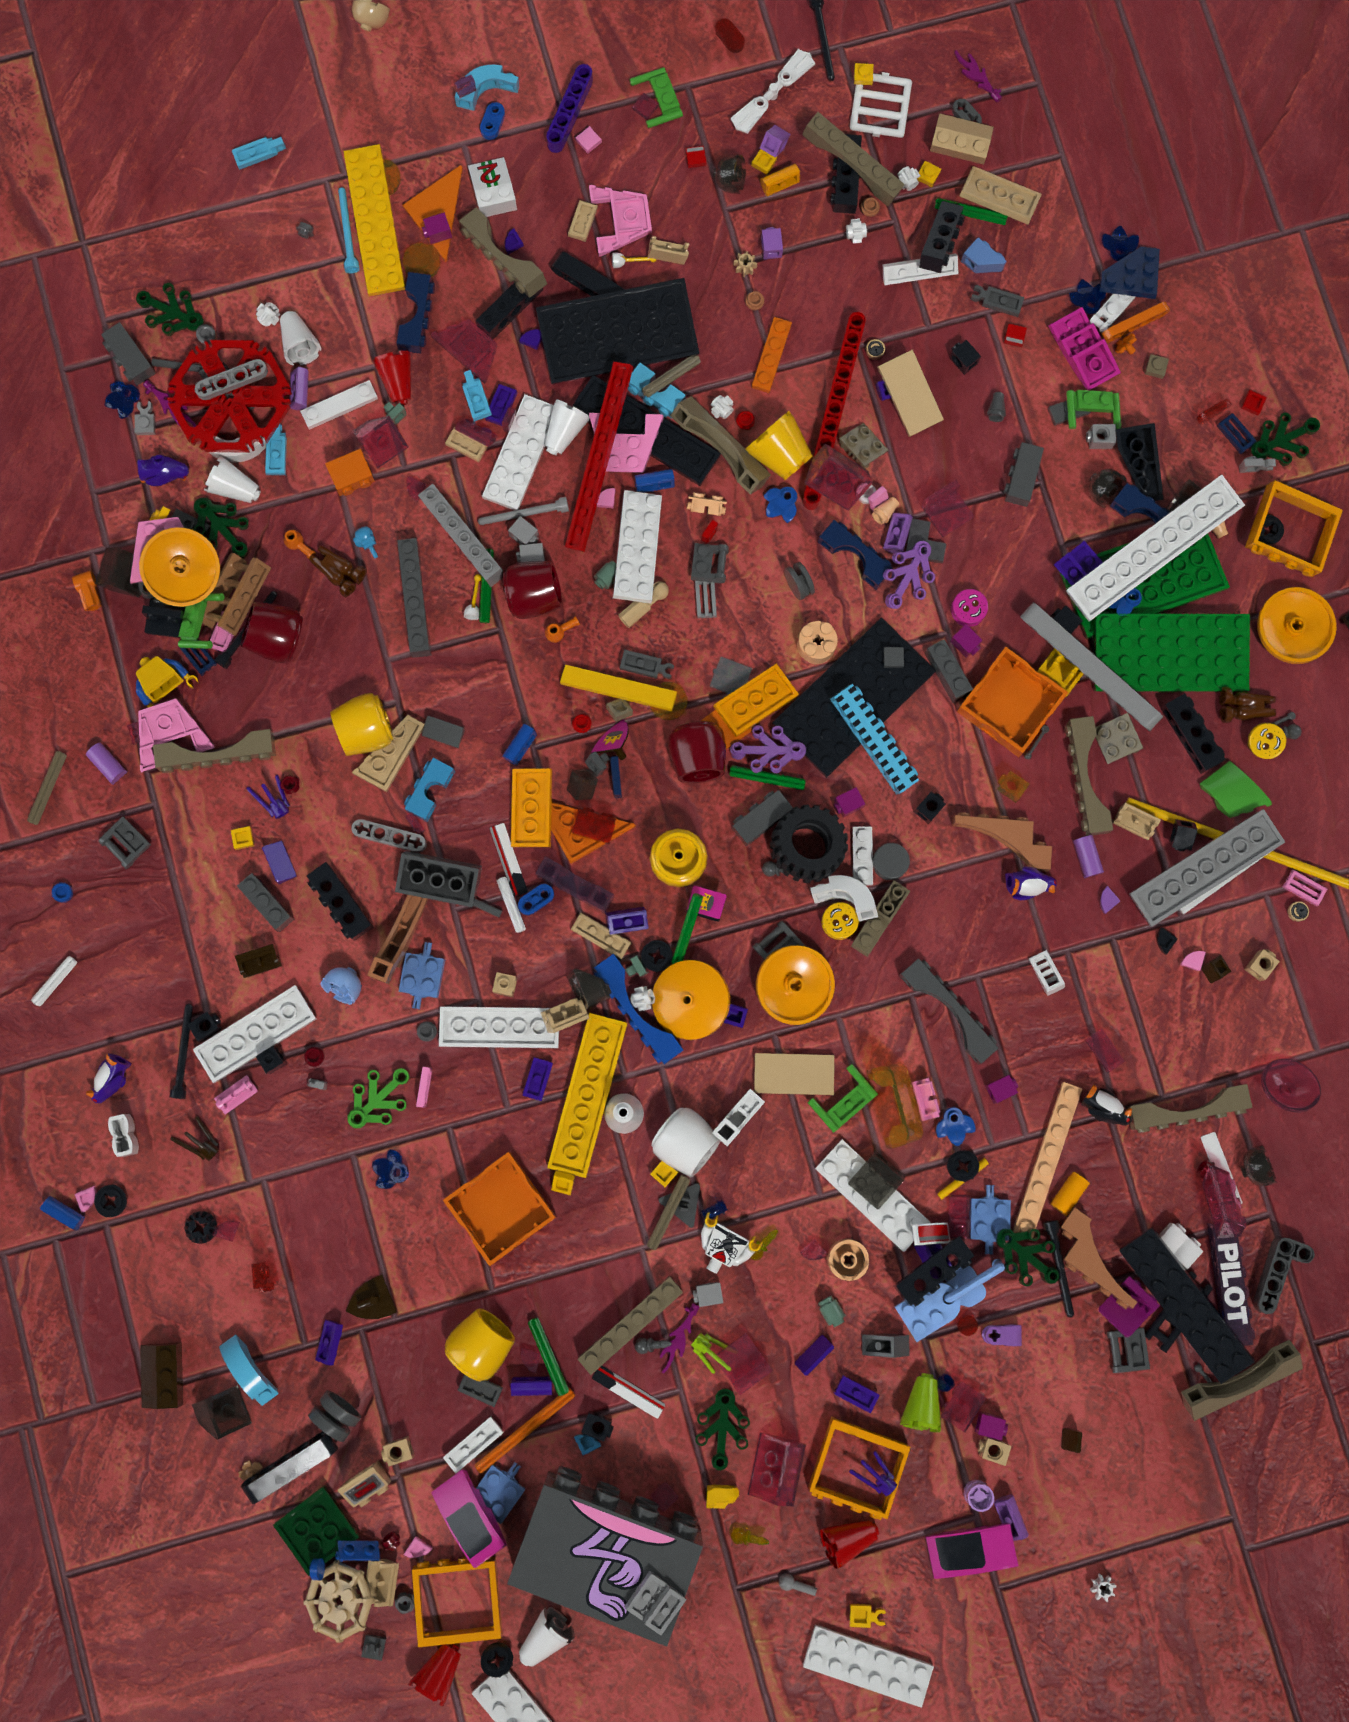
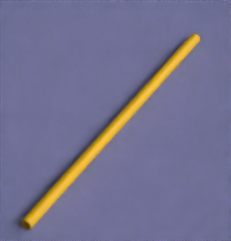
M1130 797L1126 801L1127 804L1174 824L1175 819L1194 822ZM1194 822L1198 829L1197 833L1216 839L1224 834V832ZM1271 851L1263 857L1349 889V879L1275 851Z

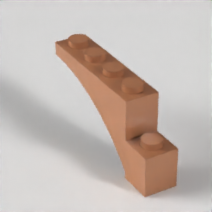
M958 813V815L953 817L952 826L967 828L988 835L1012 850L1027 866L1034 867L1040 872L1051 870L1052 846H1046L1044 842H1035L1032 845L1034 822L1028 821V818L1019 817L1016 820H1009L1008 816L989 818V815L978 814L977 817H972L969 813Z
M407 895L402 909L387 939L374 958L367 976L388 985L390 984L396 967H401L427 904V898Z
M1073 1208L1060 1226V1229L1063 1230L1062 1235L1071 1241L1073 1238L1076 1240L1063 1258V1261L1066 1262L1065 1266L1074 1273L1076 1270L1083 1274L1082 1279L1092 1285L1094 1282L1100 1286L1099 1291L1107 1297L1112 1295L1118 1299L1116 1303L1122 1308L1127 1309L1129 1307L1133 1309L1137 1301L1117 1284L1098 1254L1090 1228L1092 1219L1078 1209Z

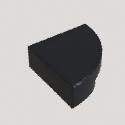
M1161 927L1157 934V944L1161 952L1167 955L1178 938Z

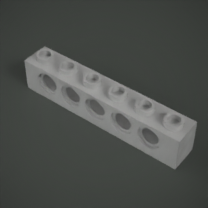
M431 484L418 495L489 586L492 587L503 578L501 567L435 485Z

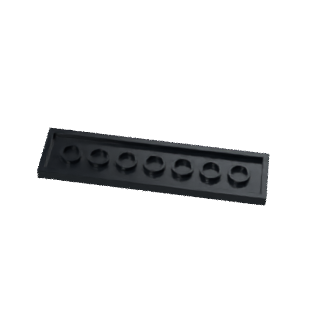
M593 375L574 402L573 407L588 416L589 413H600L608 384ZM626 395L616 434L644 435L646 414L656 413ZM663 419L650 456L698 486H701L720 458L721 453L668 420Z
M1153 1227L1120 1248V1253L1221 1384L1255 1363V1359Z

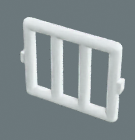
M882 72V75L873 73L874 82L904 86L903 95L865 90L863 85L856 84L849 127L853 131L872 133L874 137L885 135L902 138L905 134L912 80L889 76V73ZM861 97L902 103L901 111L895 112L860 106ZM862 114L899 120L898 129L859 124L858 116Z

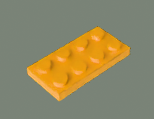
M776 663L715 703L713 707L734 736L737 737L798 697L799 693Z
M512 769L511 847H551L552 769Z

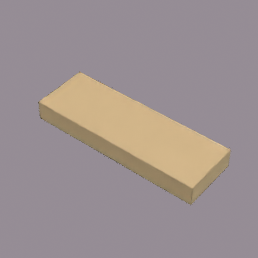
M580 913L571 928L573 932L605 951L614 954L621 960L631 945L630 941L618 934L610 935L608 928L583 913Z

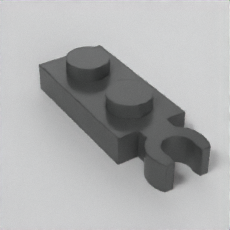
M975 285L973 291L978 292L979 295L972 294V301L978 302L981 300L984 301L983 307L1015 317L1019 316L1024 297L990 286L985 291L983 287Z
M624 649L620 670L657 679L658 674H662L665 679H671L672 675L667 674L665 670L668 668L674 669V665L671 663L662 665L661 658Z

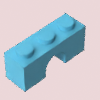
M639 363L632 372L628 391L635 396L639 395L648 406L653 405L664 417L668 416L673 419L670 415L678 403L686 399V395L670 384L663 392H656L650 397L644 396L642 388L655 380V373L642 363Z

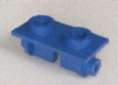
M338 1541V1551H336L335 1559L339 1560V1562L353 1560L380 1561L379 1542Z

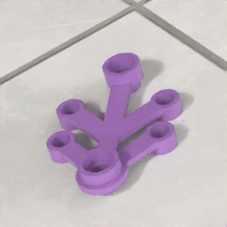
M918 541L911 550L895 552L893 554L892 560L896 564H902L905 559L914 558L909 565L884 571L883 577L888 581H893L897 576L904 574L895 593L888 594L885 599V604L888 608L898 609L902 605V596L911 580L914 589L913 597L918 600L926 597V591L921 588L917 567L921 563L923 570L922 580L924 582L932 583L935 580V574L930 571L928 557L931 554V546L928 542ZM922 547H924V553H923V554L921 553V548H922ZM898 555L901 556L900 561L897 560ZM889 572L892 573L891 578L888 577ZM918 591H921L920 597H918ZM895 598H897V604H896V605L894 604V599H895Z
M757 725L753 727L752 735L765 746H744L743 743L736 742L730 747L732 758L737 760L744 758L746 754H765L761 759H755L751 762V770L754 773L761 772L762 768L778 754L784 756L780 760H773L770 763V769L773 773H779L788 762L800 760L806 754L805 745L797 741L792 742L783 733L781 726H774L772 728V737L779 739L785 746L775 744L764 733L763 727ZM775 731H780L781 733H780V734H775L774 732H775ZM756 764L760 765V767L755 768L753 766Z

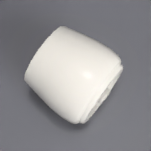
M678 1108L659 1129L651 1146L653 1147V1153L661 1161L679 1172L693 1177L709 1160L721 1141L712 1134L714 1130L698 1113L690 1108Z

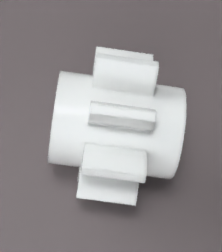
M907 166L898 172L899 180L905 184L902 188L903 190L910 191L919 184L917 178L920 177L917 169L913 167L910 169Z
M860 218L851 219L850 225H846L847 239H851L853 244L862 243V239L867 237L866 223H861Z
M271 302L265 305L261 303L256 309L257 320L264 326H270L271 323L275 326L280 320L279 309Z
M719 395L711 403L713 407L711 413L716 418L722 417L725 419L734 411L732 408L733 401L728 395L725 398Z
M647 986L634 988L635 993L631 994L633 1007L638 1008L639 1011L651 1009L650 1004L655 1003L653 991L651 989L647 990Z
M1098 1574L1096 1580L1091 1579L1093 1587L1090 1588V1591L1093 1593L1097 1592L1095 1595L1097 1600L1103 1597L1108 1602V1597L1111 1595L1115 1597L1113 1588H1116L1117 1585L1110 1583L1111 1577L1109 1575L1104 1579L1101 1574ZM1103 1585L1107 1588L1106 1590L1100 1589V1586Z

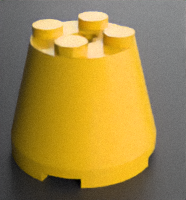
M790 411L779 418L745 449L753 458L784 480L789 478L813 457Z

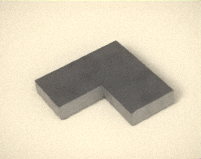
M912 519L906 551L911 550L918 541H926L931 546V554L928 557V561L943 563L946 543L928 540L931 522ZM924 547L921 548L922 554L924 553Z

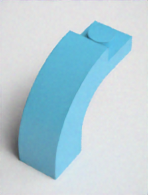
M492 64L475 68L459 83L455 94L456 106L474 111L479 96L484 91L492 88L518 93L520 87L519 78L512 73H503L502 65Z
M236 1334L219 1346L228 1369L251 1399H255L263 1406L279 1394L277 1388L261 1373L254 1363L247 1345Z

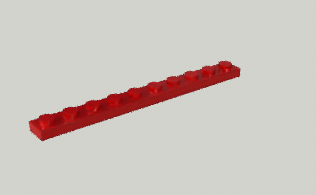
M613 362L565 544L567 549L585 552L633 371L631 364Z

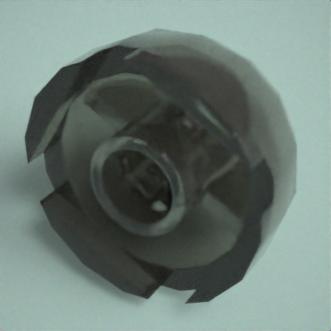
M727 155L714 168V179H716L720 189L727 193L740 194L739 190L744 188L746 169H742V163H745L742 155Z
M1104 469L1094 473L1089 480L1088 488L1091 500L1101 508H1106L1104 505L1108 502L1111 505L1123 489L1122 483L1123 481L1126 482V477L1113 469Z
M1264 1145L1248 1150L1243 1157L1244 1165L1240 1166L1244 1178L1248 1177L1257 1186H1269L1277 1183L1271 1161L1265 1155L1267 1151Z

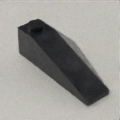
M1155 423L1116 429L1119 452L1137 488L1143 495L1153 498L1154 501L1164 500Z

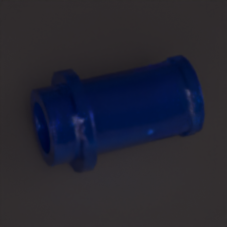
M716 1200L717 1203L701 1210L704 1218L706 1219L708 1212L710 1213V1219L722 1213L724 1215L728 1209L723 1200Z

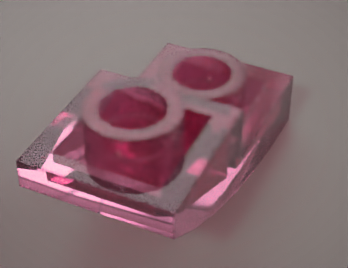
M949 1194L948 1228L950 1238L960 1236L961 1239H969V1195Z

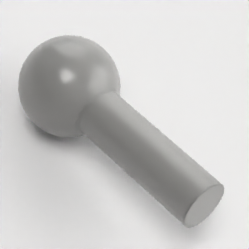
M786 1573L779 1578V1586L784 1591L795 1589L816 1596V1587L795 1581L791 1574Z

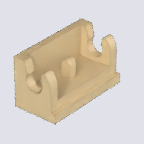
M652 236L649 242L648 258L684 265L689 251H687L689 243L685 242L684 245L656 240V236Z
M1124 803L1120 806L1113 824L1149 840L1154 835V829L1159 825L1161 819Z
M577 998L540 1012L548 1033L558 1032L589 1019L582 1000L578 1001Z
M388 1559L368 1561L366 1583L371 1596L374 1597V1602H372L374 1607L393 1606L399 1563Z

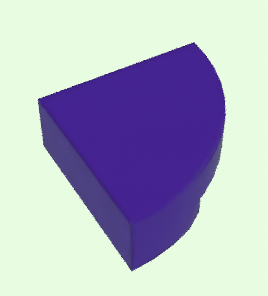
M513 228L507 234L508 236L505 240L507 255L524 246L516 230Z
M535 329L526 332L519 342L537 350L542 340L540 330Z

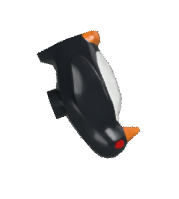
M1093 1085L1081 1103L1082 1106L1088 1108L1089 1114L1098 1121L1124 1126L1132 1122V1108L1125 1109L1116 1095L1108 1089H1097L1096 1085Z

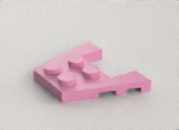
M589 185L591 204L611 202L615 235L596 238L599 257L652 233L646 194L629 191L619 192L613 191L612 188L605 187V189L596 188L595 185Z
M589 413L594 434L600 413ZM646 414L644 435L616 434L606 472L644 473L664 415Z
M178 517L138 522L130 584L143 582L140 575L139 562L146 543L162 530L183 527Z
M177 698L138 711L141 772L155 768L154 751L152 748L155 744H163L190 735L196 752H204L215 748L214 744Z

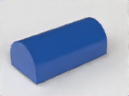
M672 469L635 475L637 492L645 493L675 487Z
M523 724L502 757L517 766L536 738L537 733L535 730Z
M49 1196L40 1207L41 1211L75 1231L79 1230L85 1219L83 1215L52 1196Z

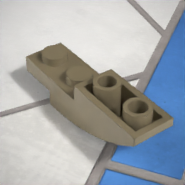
M893 881L876 906L878 917L866 921L851 947L868 957L910 893V890Z

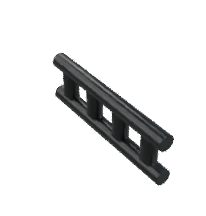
M1192 1271L1189 1272V1275L1195 1280L1197 1275ZM1206 1284L1204 1288L1198 1285L1206 1297L1214 1289L1209 1284ZM1162 1309L1145 1332V1338L1151 1340L1153 1336L1163 1343L1160 1349L1167 1353L1181 1334V1331L1165 1310ZM1164 1320L1175 1327L1168 1337L1158 1330Z

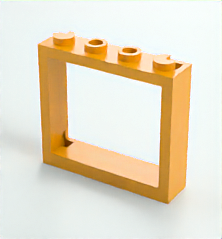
M1274 480L1266 485L1245 548L1250 549L1254 554H1262L1268 557L1270 561L1285 564L1286 568L1296 569L1305 576L1313 577L1323 570L1343 510ZM1273 496L1326 519L1312 563H1308L1258 541Z
M831 1417L808 1489L812 1492L811 1495L823 1500V1497L831 1499V1503L842 1506L846 1504L851 1506L850 1510L862 1513V1511L870 1513V1517L874 1519H888L911 1447L901 1441ZM835 1429L899 1452L892 1473L897 1487L890 1495L884 1497L882 1507L817 1485Z
M460 1557L458 1561L450 1562V1559H440L437 1561L438 1563L429 1564V1561H423L414 1565L412 1578L418 1647L501 1639L503 1632L496 1557H490L476 1568H473L467 1557ZM489 1568L494 1626L424 1633L420 1575Z

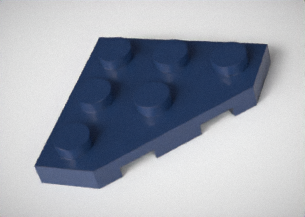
M1141 246L1102 271L1099 292L1156 299L1160 249Z

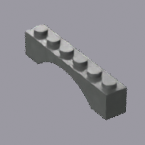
M417 538L397 540L410 654L412 658L432 656L423 594L419 543Z
M917 959L899 977L912 991L933 996L950 1009L961 1027L965 1051L978 1065L982 1064L999 1049L996 1046L997 1041L992 1035H987L983 1031L984 1026L977 1019L974 1021L969 1015L971 1012L964 1004L960 1005L956 1001L957 996L950 989L946 990L943 986V980L938 975L934 976L930 972L931 967L925 960Z

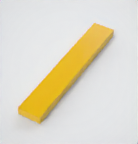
M565 665L560 680L561 685L668 711L673 710L677 697V691L570 665Z

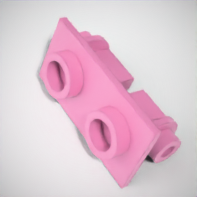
M246 1075L215 1097V1104L226 1115L257 1093L258 1090L248 1075Z
M929 1078L912 1082L913 1092L916 1096L922 1121L940 1117L937 1099H930V1096L935 1095L933 1082H930Z

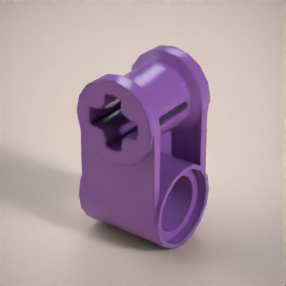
M989 1325L982 1330V1339L986 1343L1022 1346V1325ZM992 1332L996 1333V1337H993V1339L989 1337V1334Z

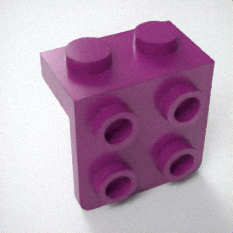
M1130 1276L1121 1283L1120 1287L1137 1301L1133 1309L1129 1307L1124 1309L1116 1303L1118 1299L1110 1295L1098 1309L1126 1338L1130 1337L1160 1306L1155 1297L1149 1293L1147 1294L1141 1288V1284Z

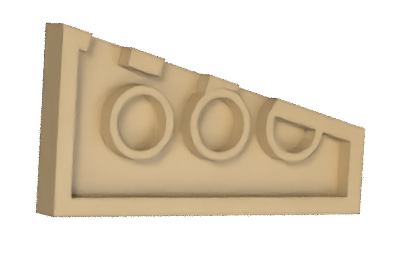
M407 715L391 732L394 736L391 744L368 755L364 762L352 773L387 792L422 733L425 724Z

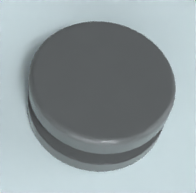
M797 562L793 565L794 569L789 566L785 568L784 573L795 597L798 600H803L806 596L814 594L815 588L805 566L801 562Z
M897 843L882 845L873 856V869L879 877L885 880L899 879L906 873L910 865V857L907 850Z

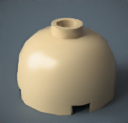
M353 0V17L356 22L361 24V29L371 32L372 28L379 29L387 22L390 8L380 3L376 4L372 0Z

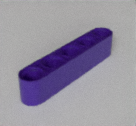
M581 64L576 68L547 132V146L553 153H558L564 148L593 84L592 68L587 64Z

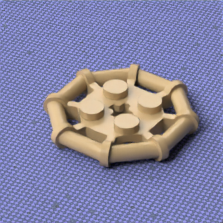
M335 1560L333 1564L325 1567L324 1577L321 1581L311 1580L306 1599L303 1600V1605H306L315 1633L320 1632L335 1639L337 1643H342L344 1639L365 1630L374 1597L371 1596L364 1578L365 1573L362 1570H357L339 1562V1560ZM335 1573L334 1580L328 1582L325 1579L326 1576ZM343 1573L353 1577L352 1580L343 1578ZM357 1583L363 1597H360V1594H357L355 1590L357 1589ZM320 1584L322 1586L319 1599H314ZM340 1595L343 1604L338 1606L336 1598ZM360 1603H363L360 1615L358 1616ZM314 1604H319V1612L323 1615L321 1620ZM351 1619L354 1625L344 1629V1623ZM328 1621L335 1623L337 1625V1630L332 1629L326 1626L325 1624Z

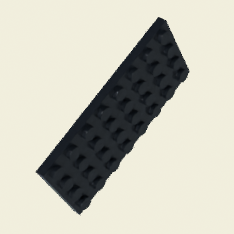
M685 278L536 307L552 385L592 377L593 375L611 373L613 362L631 364L633 368H636L639 363L646 366L700 354Z
M881 617L780 714L772 724L774 726H781L783 733L792 742L803 743L806 747L805 757L827 778L861 745L830 699L851 684L859 687L864 701L869 702L873 707L875 717L880 718L884 723L935 674L936 670ZM884 647H904L903 668H884Z

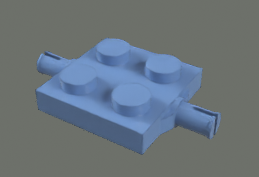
M424 942L423 953L405 954L399 992L414 996L412 1006L414 1009H420L422 998H439L445 959L430 955L433 943Z
M986 1185V1197L980 1199L970 1198L969 1239L985 1242V1254H993V1242H996L997 1233L1004 1228L1010 1229L1011 1200H1000L994 1197V1185ZM1008 1235L1005 1236V1241H1009Z
M516 1462L513 1463L508 1472L500 1470L493 1464L476 1487V1489H479L486 1507L492 1509L499 1524H502L526 1489L514 1477L521 1468L520 1465L516 1467Z

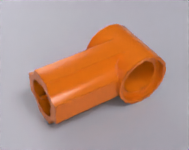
M90 570L72 576L73 584L80 595L84 610H98L102 605L97 593V582L93 572Z

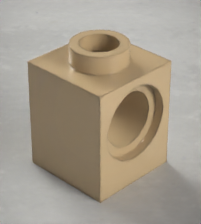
M1263 949L1255 954L1244 970L1258 981H1264L1280 961L1276 959V955L1273 952ZM1261 959L1265 960L1267 964L1265 969L1260 966Z
M497 972L492 992L513 998L518 978Z
M409 1436L385 1443L383 1446L384 1450H381L383 1461L387 1462L388 1466L410 1460L415 1456ZM393 1447H399L402 1450L400 1457L392 1454Z
M984 1436V1439H981L977 1451L980 1452L979 1456L981 1458L1006 1466L1011 1445ZM997 1445V1453L990 1455L988 1452L989 1447Z

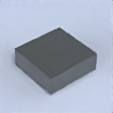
M884 647V668H903L904 647Z

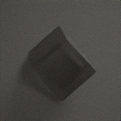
M589 769L572 770L567 791L575 800L592 799L598 779Z

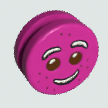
M966 589L959 592L951 605L952 617L961 626L967 624L969 627L980 624L988 612L986 597L975 589Z

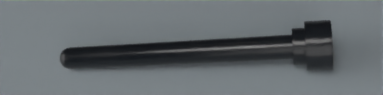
M809 0L810 8L815 11L827 78L829 81H833L835 75L822 14L824 0Z
M271 591L263 603L272 604L277 597V592ZM244 628L225 653L218 654L214 659L221 667L227 669L231 665V657L241 645Z
M190 1003L185 1005L175 1086L170 1090L169 1098L186 1099L187 1091H185L183 1083L190 1029L187 1025L191 1023L193 1005Z
M1059 1220L1043 1222L1044 1231H1047V1235H1050V1240L1055 1245L1053 1254L1056 1269L1059 1272V1283L1067 1317L1072 1318L1074 1310L1057 1234L1059 1233L1060 1223Z

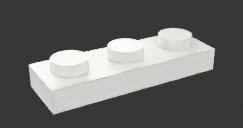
M852 827L853 878L859 880L865 886H873L872 827Z
M490 1416L450 1450L443 1459L456 1474L502 1435L504 1431Z

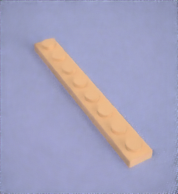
M1065 1082L1061 1084L1012 1230L1014 1233L1025 1232L1028 1229H1036L1082 1088Z

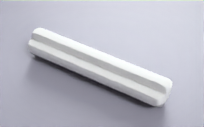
M506 877L499 878L497 884L516 933H521L526 930L512 890Z
M68 956L33 996L31 1001L40 1007L75 967L77 961L73 957Z

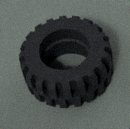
M809 804L802 805L800 809L798 806L794 807L790 812H786L772 832L770 849H773L771 853L772 859L777 860L775 865L778 869L782 867L785 870L783 872L785 876L788 877L790 874L794 876L793 880L797 882L803 879L804 883H810L812 880L816 883L823 878H828V876H831L843 862L846 856L845 853L848 850V844L846 843L848 835L843 833L845 826L843 823H838L839 817L836 814L832 816L827 808L821 810L819 805H813L810 808ZM799 829L815 831L822 837L825 843V854L819 859L803 857L793 846V833Z

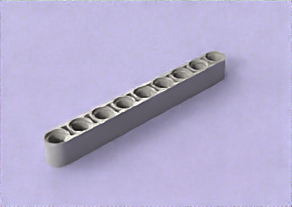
M1033 602L1020 616L1024 622L1074 666H1077L1083 674L1148 731H1151L1163 718L1160 712L1037 604Z

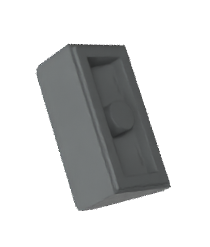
M427 716L422 736L459 749L465 729L458 725Z

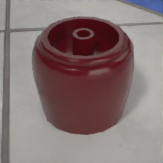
M552 561L519 562L509 565L504 570V592L512 616L518 619H530L562 607L560 582Z
M253 602L245 624L241 647L274 662L285 663L290 661L299 640L303 617L297 610L290 607Z
M709 721L691 722L680 725L672 730L668 739V748L673 767L680 782H707L718 779L725 774V736L722 728L716 723Z

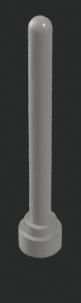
M566 496L560 497L559 500H555V503L481 517L478 519V524L485 525L555 510L557 512L561 511V513L569 512Z

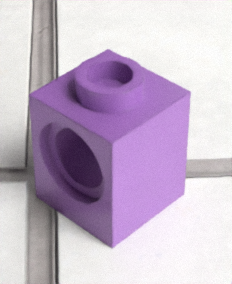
M774 125L766 132L760 149L776 158L784 151L790 133Z
M769 227L762 230L763 259L782 258L781 228Z

